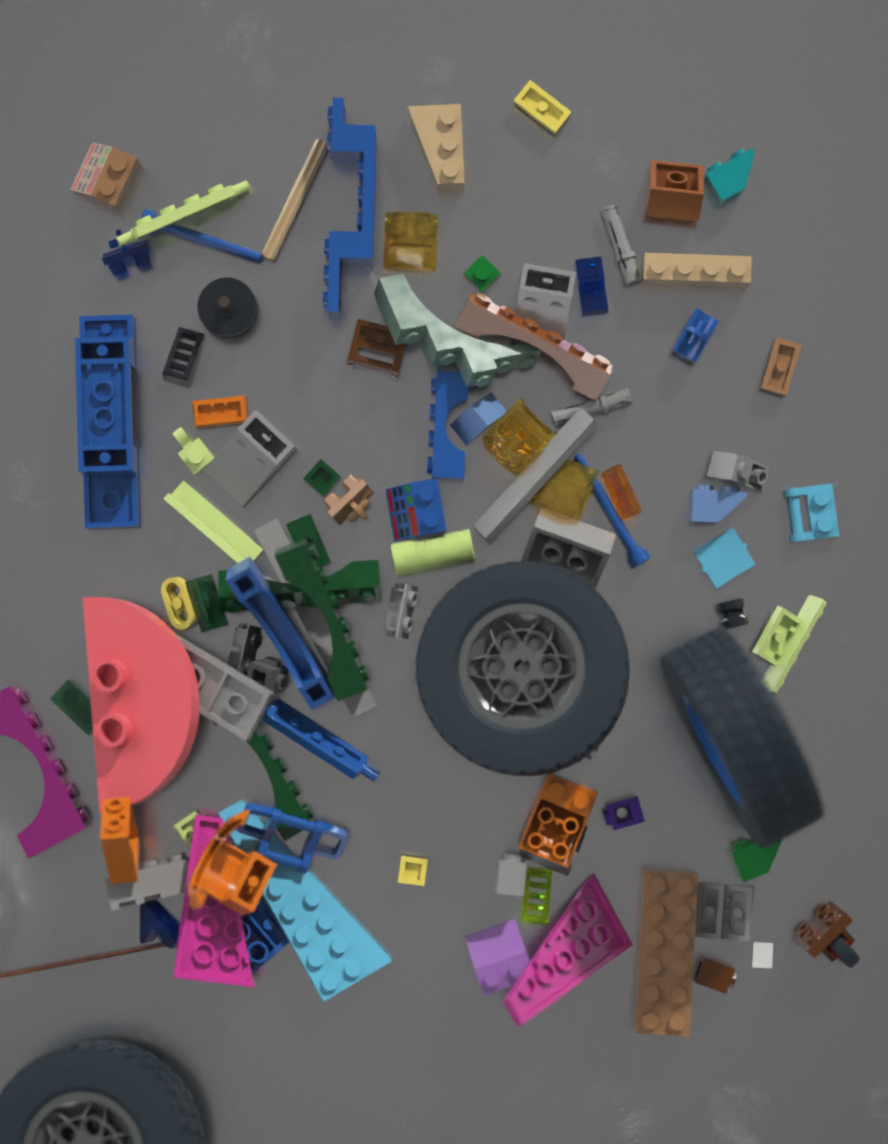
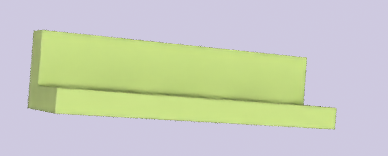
M184 480L172 494L168 493L163 498L237 563L249 556L255 561L264 551Z

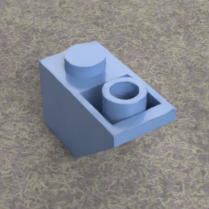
M697 485V489H693L690 492L689 523H719L747 497V492H740V487L725 486L724 491L713 490L711 485Z

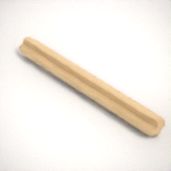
M320 139L315 141L265 244L262 256L270 261L276 259L328 149L325 141Z

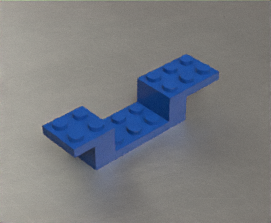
M333 98V106H328L327 112L329 129H332V132H327L328 155H333L334 163H358L359 182H363V186H358L359 208H362V213H357L358 231H330L329 239H324V255L329 260V265H324L323 280L325 281V286H328V292H323L324 312H328L330 319L341 320L342 267L374 268L377 135L375 125H346L344 98Z
M79 316L80 338H75L78 472L83 474L85 528L139 527L137 447L133 445L131 369H135L134 316Z

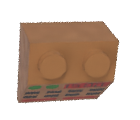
M92 142L71 191L120 212L141 164L132 155L114 147Z

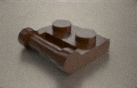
M358 319L346 366L354 368L356 365L388 373L390 377L398 379L407 344L395 345L388 326ZM359 348L394 356L393 364L359 356Z

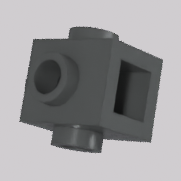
M267 656L262 660L250 662L247 677L274 692V694L283 692L288 683V668L280 664L279 659Z

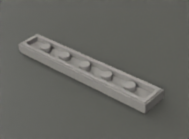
M580 408L473 526L491 543L595 430L599 423Z

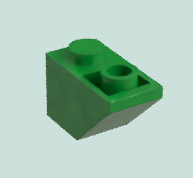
M748 838L735 842L733 844L734 848L728 851L740 880L746 882L769 873L782 841L766 848L759 847L754 840L749 842Z

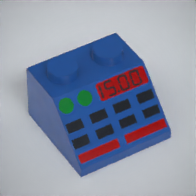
M437 478L385 489L394 542L447 533Z

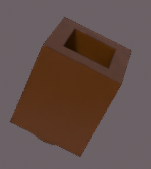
M701 955L693 980L697 984L726 994L728 988L732 989L734 987L737 974L734 973L735 968L732 965Z

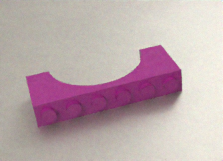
M9 686L0 691V735L13 738L28 748L38 761L44 778V797L40 810L32 823L16 835L28 859L89 827L87 821L90 820V817L84 806L79 807L76 802V790L70 782L66 783L62 775L65 773L62 764L58 759H53L49 751L52 749L48 738L45 735L41 736L37 729L40 726L38 719L33 712L29 713L24 705L27 702L24 693L20 688L16 689L15 686Z

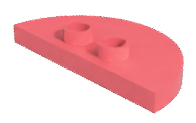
M82 597L100 813H102L103 799L130 797L133 807L156 795L177 775L191 751L196 736L200 711L199 690L194 667L183 644L169 626L154 613L142 606L118 598Z

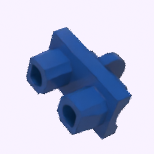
M696 308L672 351L696 363L719 320L710 317Z

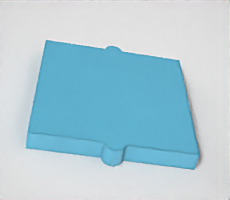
M733 527L693 551L703 567L702 572H706L715 589L756 565L746 549L747 544L742 543Z

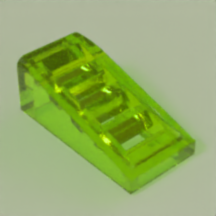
M526 867L522 924L548 926L552 870ZM530 877L545 878L546 883L530 882ZM529 888L544 889L545 894L529 893ZM528 899L542 900L544 905L528 904ZM527 910L543 912V916L527 915Z

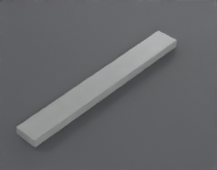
M278 518L255 529L254 532L281 583H289L285 581L275 558V551L291 543ZM294 607L328 670L333 650L331 634L319 607ZM369 690L344 699L353 718L377 706Z

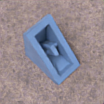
M490 392L469 406L450 426L467 446L508 412L493 393Z

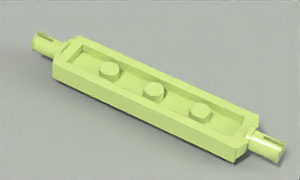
M246 180L223 188L222 184L216 185L207 190L209 195L199 198L198 194L183 200L185 205L177 209L173 204L160 210L161 216L151 219V216L148 215L135 221L137 226L130 229L129 232L117 236V242L120 247L133 241L137 242L140 237L231 197L235 199L238 195L250 191V186Z

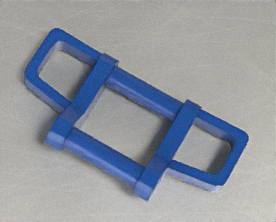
M253 803L246 804L243 811L250 810L244 824L238 827L239 833L259 839L255 852L274 863L295 868L297 872L306 874L309 869L312 854L330 859H338L348 841V833L344 829L319 820L312 822L281 813V810ZM254 814L268 817L263 829L245 824L249 815ZM278 823L309 832L303 845L300 859L268 850L269 842ZM322 833L340 839L335 848L317 844Z

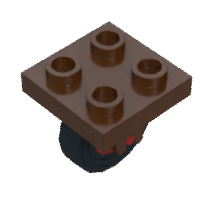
M830 901L828 904H823L817 909L816 916L811 921L803 923L797 929L793 939L813 958L822 952L831 962L839 958L847 967L852 968L860 960L857 953L850 947L855 939L845 929L853 920L846 912Z

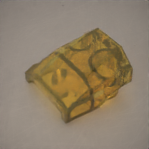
M407 211L385 213L383 269L401 268L436 271L438 215Z
M520 398L481 437L487 451L506 470L518 475L546 448L550 440L557 434L556 431L553 432L524 404L525 400L523 398Z
M567 459L530 499L529 503L573 519L581 520L600 470Z

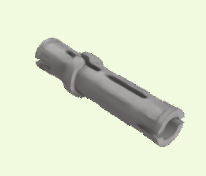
M611 205L603 208L601 214L605 220L617 256L615 257L616 264L620 265L625 284L632 285L642 280L634 259L636 254L635 251L631 250L617 205Z
M628 388L607 395L602 393L596 401L591 399L563 409L551 411L557 428L565 425L580 408L590 416L600 413L609 414L610 410L631 405L632 400Z

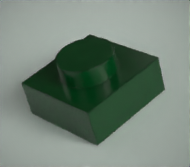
M320 459L303 479L324 497L341 476Z

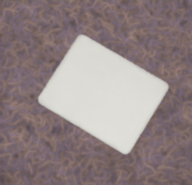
M754 942L752 967L772 968L773 943Z

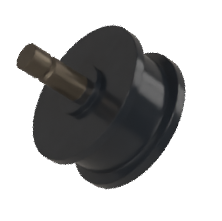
M229 277L219 278L210 282L200 293L197 304L198 315L205 328L214 336L226 340L237 339L246 335L255 325L258 317V304L251 289L242 281Z

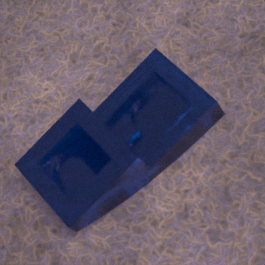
M602 257L576 259L575 267L582 316L608 313L609 308Z

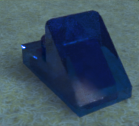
M157 900L142 903L140 905V943L152 942L159 936V940L164 946L170 949L177 948L179 925Z

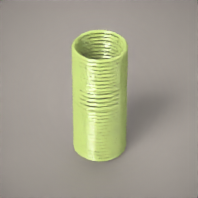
M469 529L454 531V533H444L438 536L433 535V537L428 536L427 538L424 537V540L423 538H418V540H407V542L391 544L397 577L417 572L421 573V570L424 572L431 569L446 568V566L451 567L462 563L475 562Z

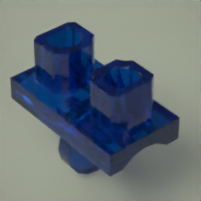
M121 229L115 231L116 236L123 234ZM117 239L108 241L111 249L119 246ZM148 239L104 253L102 254L104 266L108 265L114 277L128 271L124 259L131 256L134 258L137 269L151 264L150 244Z

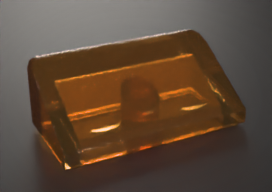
M617 464L602 472L601 477L622 521L640 514L642 511L622 465Z

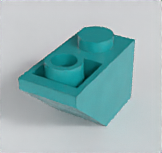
M742 148L730 155V161L724 164L719 161L707 168L708 173H706L704 181L718 206L743 193L755 154L753 148L746 152Z

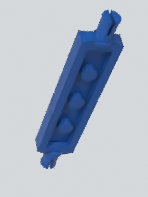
M280 699L272 703L269 702L265 710V723L348 777L354 779L361 773L373 782L376 780L380 772L366 765L368 762L366 755Z

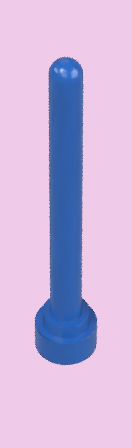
M145 208L141 218L150 215L151 219H154L159 215H156V211ZM174 223L159 229L259 263L263 260L260 252Z
M576 454L574 462L629 551L627 553L629 559L627 560L634 569L651 558L646 549L643 550L641 546H637L584 456Z

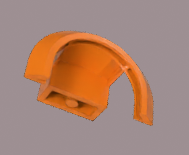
M245 810L227 819L204 849L188 885L190 908H201L208 895L242 916L254 912L277 864L255 851L247 854L225 841L234 829L244 824L250 810Z

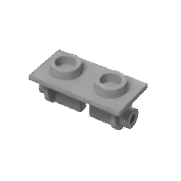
M395 583V588L392 587L389 606L398 607L397 613L391 611L387 613L384 628L387 630L386 635L409 639V634L414 626L412 618L414 607H416L419 599L418 587Z

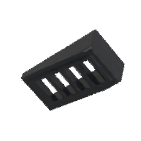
M183 327L178 328L162 372L164 381L186 388L189 387L204 339L203 333ZM182 338H184L187 340L194 341L195 344L190 345L181 342ZM179 349H182L192 353L191 355H188L178 351ZM176 359L184 362H188V364L183 365L180 363H176L175 361Z

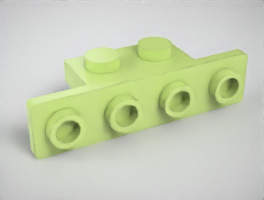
M809 595L798 616H795L783 607L777 606L752 650V653L770 663L763 679L773 695H776L783 686L785 677L790 668L795 664L804 643L809 639L810 632L823 613L827 603L825 600Z

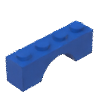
M437 371V378H431V393L436 394V404H430V420H435L434 430H429L428 446L434 447L433 457H428L427 473H432V479L464 481L465 451L460 450L451 443L447 436L445 425L451 411L457 406L468 402V388L460 372Z

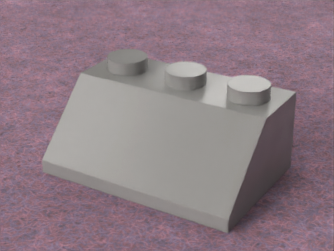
M541 507L521 562L533 561L554 565L557 568L571 572L575 576L577 575L596 589L610 556L616 534Z

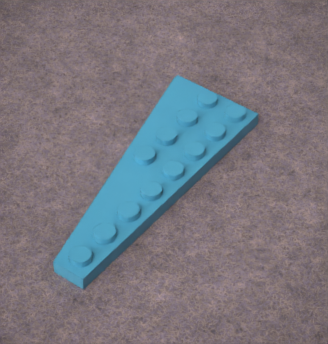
M241 800L219 812L217 816L222 818L224 823L230 817L243 812L246 805ZM254 814L249 815L245 823L263 829L264 826L261 820ZM238 827L229 834L234 846L247 854L256 851L259 839L239 833ZM273 834L268 850L295 857ZM277 864L262 896L322 1002L392 962L384 950L309 871L303 874L297 872L295 868Z

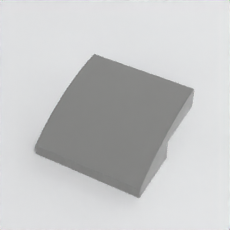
M698 883L695 937L751 941L755 887Z

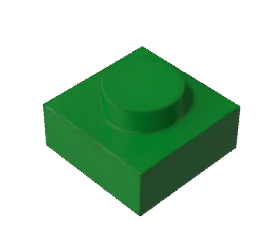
M483 255L464 272V276L481 293L501 275V272Z

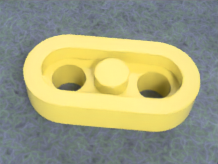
M181 577L166 579L161 586V595L171 624L179 630L193 627L197 622L198 614L188 583ZM176 586L180 589L179 594L176 593ZM185 611H186L187 614H188V619H187V620L184 618V612H185Z

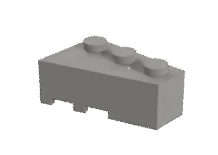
M181 853L168 856V862L157 864L156 859L142 862L138 872V882L111 884L110 878H105L111 911L118 910L120 907L127 905H138L145 903V901L184 893L189 857L183 858Z

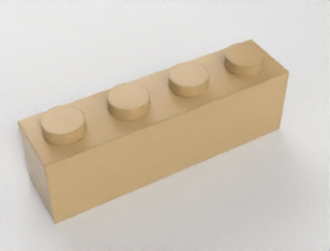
M645 253L642 258L641 284L747 288L751 283L752 256Z

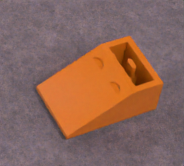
M554 773L546 774L518 848L568 868L598 792Z

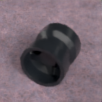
M743 598L717 604L718 611L723 616L721 622L723 628L729 629L749 624L748 617L743 612L745 606Z

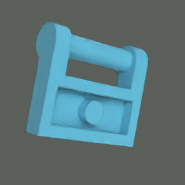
M832 483L785 490V497L789 499L793 534H791L792 542L840 536ZM799 496H806L810 532H804Z

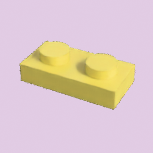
M531 80L514 99V104L554 135L572 113Z

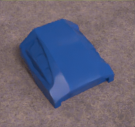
M262 896L253 913L241 915L247 953L250 959L251 974L255 973L289 943L273 913L263 901L264 898Z

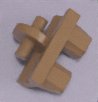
M349 475L342 483V486L348 493L340 499L333 492L323 501L329 510V515L339 525L347 518L352 522L358 515L365 520L368 515L364 510L371 504L367 499L374 493L363 479L359 481L354 476Z

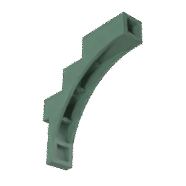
M404 273L381 277L378 280L374 295L395 345L413 344L420 340L431 366H445L456 362L467 388L488 385L492 382L496 372L505 373L510 369L529 368L535 365L541 350L529 343L515 346L490 343L470 337L445 324L420 302L410 288Z

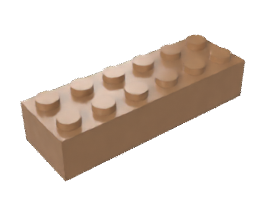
M642 868L633 1030L635 1033L687 1037L690 1035L699 873L696 871Z

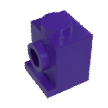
M636 794L605 803L607 809L602 810L606 826L611 825L613 830L645 822ZM619 808L626 809L625 817L620 818L617 816Z

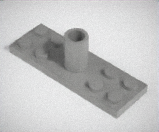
M176 634L187 651L194 667L199 690V713L241 739L250 741L274 692Z

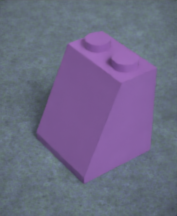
M516 919L465 936L483 995L515 985L530 963Z

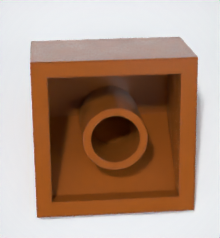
M651 160L646 216H653L658 219H679L686 222L699 221L704 196V166Z

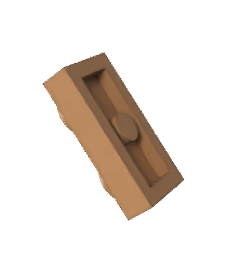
M775 338L760 387L761 390L784 397L787 396L802 345L781 338Z

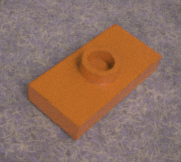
M246 396L192 401L195 428L242 424L248 418Z

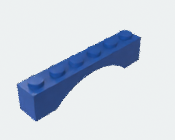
M249 556L227 569L226 581L240 603L255 617L271 639L286 664L297 689L311 710L333 699L335 694L327 678L328 674L252 558Z

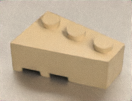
M461 104L408 106L409 118L415 129L437 190H464Z

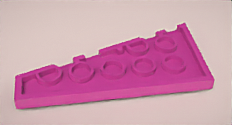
M196 814L193 823L173 978L254 988L255 985L251 974L241 914L208 895L201 908L192 909L189 906L188 885L194 868L209 841L223 824L222 818Z
M595 875L589 876L504 999L503 1002L516 1026L524 1024L633 946Z

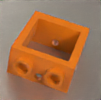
M130 797L103 799L100 840L110 883L138 882L140 840Z

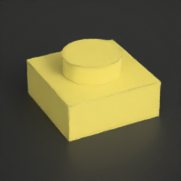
M401 855L398 883L424 886L428 859Z

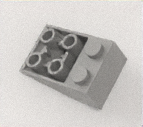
M524 263L515 315L523 319L529 318L534 320L540 328L546 331L557 332L564 340L576 272ZM510 337L509 345L515 346L526 343Z
M255 409L230 437L204 472L243 507L297 448Z

